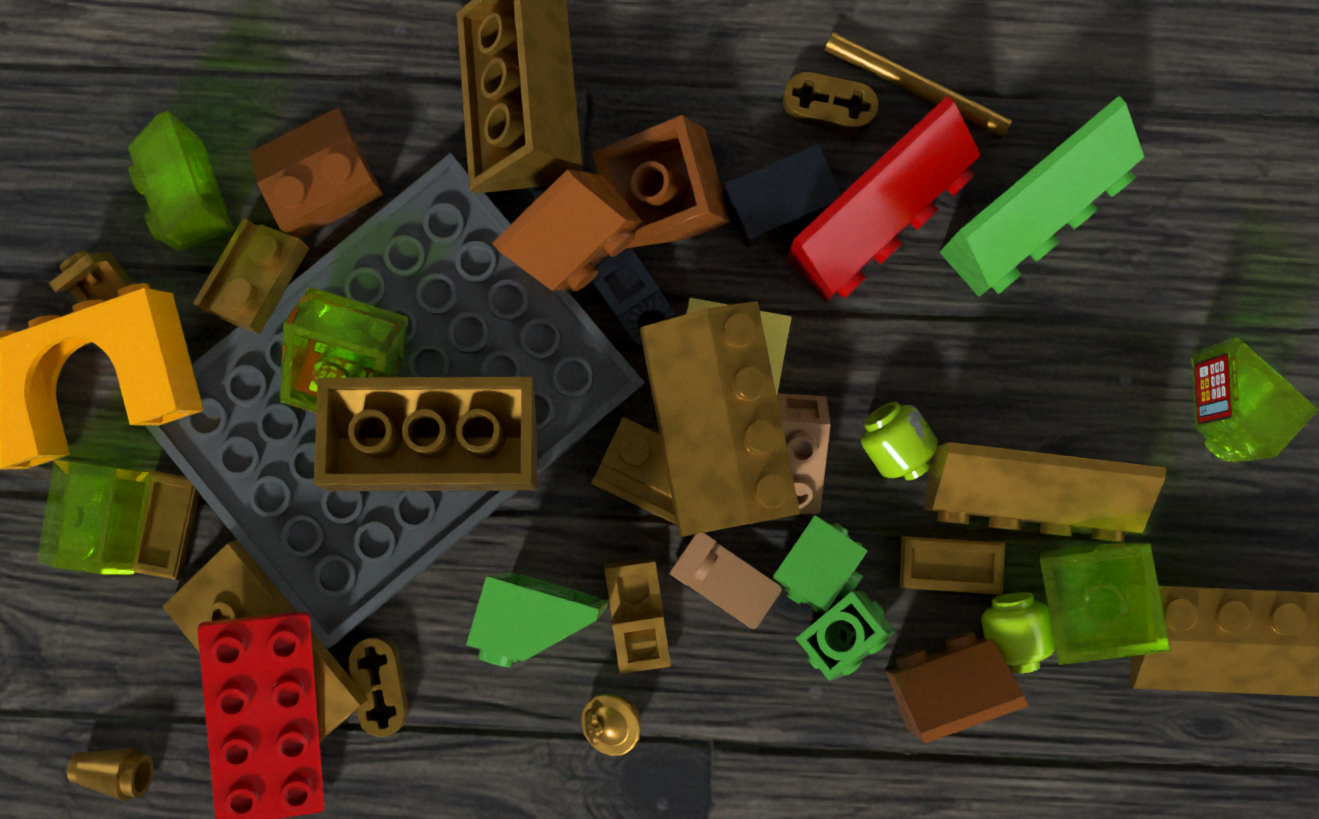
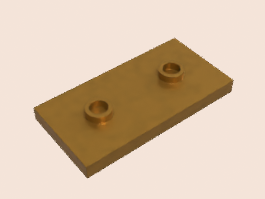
M238 540L227 543L162 606L198 652L197 631L198 625L202 622L296 612ZM311 630L319 742H321L368 699Z

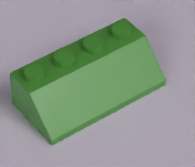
M1120 96L1114 99L960 229L940 251L941 255L978 297L991 287L997 294L1001 293L1022 275L1016 266L1027 256L1030 255L1037 262L1060 243L1054 235L1060 228L1068 223L1075 230L1098 210L1092 203L1093 200L1104 191L1111 197H1114L1136 178L1130 169L1144 158V154L1126 102Z
M516 572L486 576L466 645L480 649L478 659L494 665L511 668L513 662L517 663L518 660L523 662L597 621L607 610L609 600Z

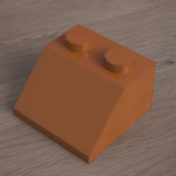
M339 107L249 152L256 182L279 228L286 234L299 239L384 196Z
M680 115L592 152L598 175L606 177L643 221L631 232L635 238L627 248L687 240L731 223L706 130L687 117Z
M567 169L492 244L499 252L551 291L571 289L578 291L595 278L598 274L595 266L608 254L614 257L633 242L635 236L631 232L643 221L604 175Z
M974 631L965 632L944 641L946 649L927 655L925 649L903 654L895 659L898 666L885 670L907 730L923 743L934 741L1028 707L1022 690L993 639H985L983 636L976 638Z

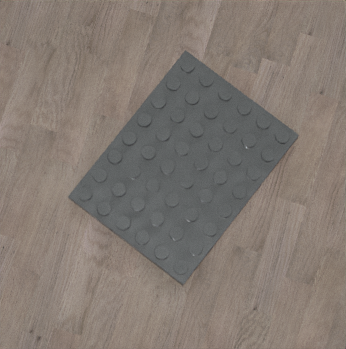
M451 153L290 283L260 335L237 327L192 364L204 411L159 426L145 425L295 611H306L309 613L311 630L327 649L337 644L519 490L327 491L314 485L317 398L294 391V384L310 336L313 333L394 357L396 363L391 377H533L538 437L537 475L645 386V382L567 290L551 291L499 252L492 244L511 224L485 193L469 191L468 173Z

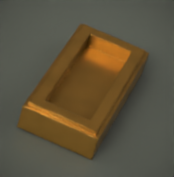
M148 470L126 571L173 580L183 579L200 499V493L186 476Z
M899 536L897 587L1003 595L1005 543Z

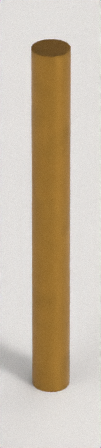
M835 32L832 33L826 45L825 51L936 106L948 95L955 102L963 119L1001 138L1005 136L1012 123V119Z

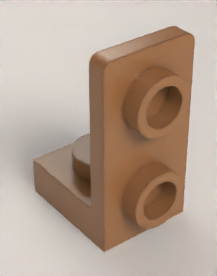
M778 393L777 400L799 511L803 514H818L821 511L831 425L827 396Z
M705 533L693 536L669 572L677 580L686 586L688 585L751 629H756L782 590L780 585L722 547Z

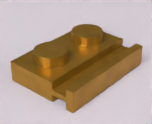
M243 218L193 304L206 314H213L221 320L260 335L309 247L297 237L261 224L260 226L255 225L250 220Z
M622 417L591 484L677 524L660 434Z

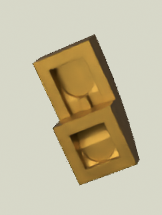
M655 556L604 564L620 674L671 667Z

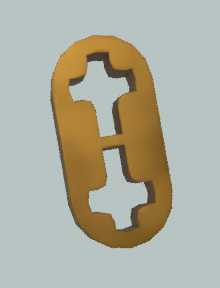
M802 72L794 75L788 81L783 95V107L786 114L797 122L845 133H859L865 131L872 124L878 111V99L875 92L869 86L862 83L812 72ZM803 87H808L812 89L813 98L827 101V103L812 101L809 108H802L799 106L800 98L792 96V94L798 95L802 92ZM851 98H858L861 100L860 108L868 110V112H861L857 119H852L848 117V108L833 105V103L848 105Z
M371 637L359 642L352 649L349 656V670L351 679L368 699L357 709V716L361 727L370 735L386 737L398 731L405 724L409 715V705L397 647L386 638ZM370 646L375 647L377 654H386L387 663L379 667L381 683H376L373 668L364 667L362 664V658L370 655ZM381 689L386 706H395L396 715L388 719V726L383 725L381 718H373L371 715V709L379 706L377 690Z

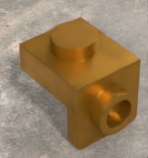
M86 250L80 251L66 259L59 266L63 273L49 283L55 292L70 291L78 303L94 299L107 301L119 297L117 292L119 289L134 284L111 252L88 254Z

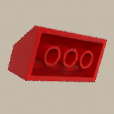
M947 95L794 238L786 260L826 302L837 293L844 299L848 297L866 279L860 272L874 258L880 265L883 264L903 244L897 237L910 224L916 230H919L937 213L939 208L934 202L946 190L954 197L975 177L970 168L981 154L955 102Z

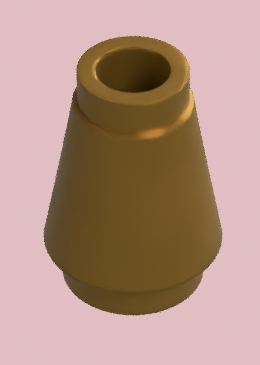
M138 748L79 751L69 761L67 778L70 783L79 784L122 801H129L133 797H142L147 792L153 778L154 766L152 758L149 755L143 754Z

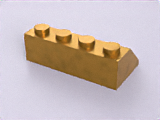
M566 0L470 1L456 12L469 191L486 193L550 186L567 169L576 170L582 166Z
M758 301L707 308L641 327L640 333L679 537L800 514Z
M533 377L318 378L314 485L327 491L537 490L538 437Z
M949 442L937 446L936 452L930 458L932 466L927 472L924 510L938 511L937 521L969 524V515L989 517V527L1020 530L1021 521L1041 523L1040 533L1072 536L1073 527L1092 529L1091 539L1124 542L1125 533H1143L1164 483L1166 467Z
M1131 584L1130 688L1319 697V592Z

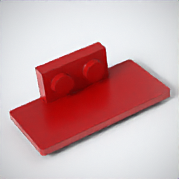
M302 611L200 623L197 632L215 819H279L321 813L325 807L309 613Z

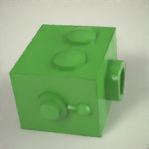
M815 515L774 574L773 579L786 587L785 591L788 592L786 595L797 604L801 602L807 603L814 612L821 611L825 614L837 596L841 599L846 597L850 592L854 591L862 579L863 575L855 571V569L867 553V550L862 547L860 542L851 540L847 535L849 531L837 523L829 525Z
M852 591L795 639L809 655L807 659L815 669L819 668L826 678L831 681L855 672L862 664V660L867 655L875 654L883 649L889 641L888 638L896 631L884 617L885 611L877 601L872 602L863 591ZM852 624V626L855 628V631H853L848 625ZM854 636H857L855 644H852Z

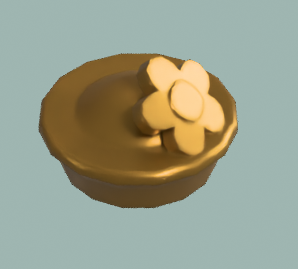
M602 694L595 696L585 705L581 716V726L584 736L591 746L599 752L610 756L625 755L634 749L640 739L641 719L639 711L630 700L616 694Z

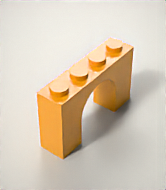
M146 283L133 284L117 291L119 297L107 301L94 299L77 303L72 306L73 313L62 317L59 315H46L28 321L29 328L19 332L14 330L0 331V470L28 469L70 455L57 404V380L69 356L78 348L91 342L99 346L108 355L115 367L130 425L159 426L204 411L173 293L150 289V285Z

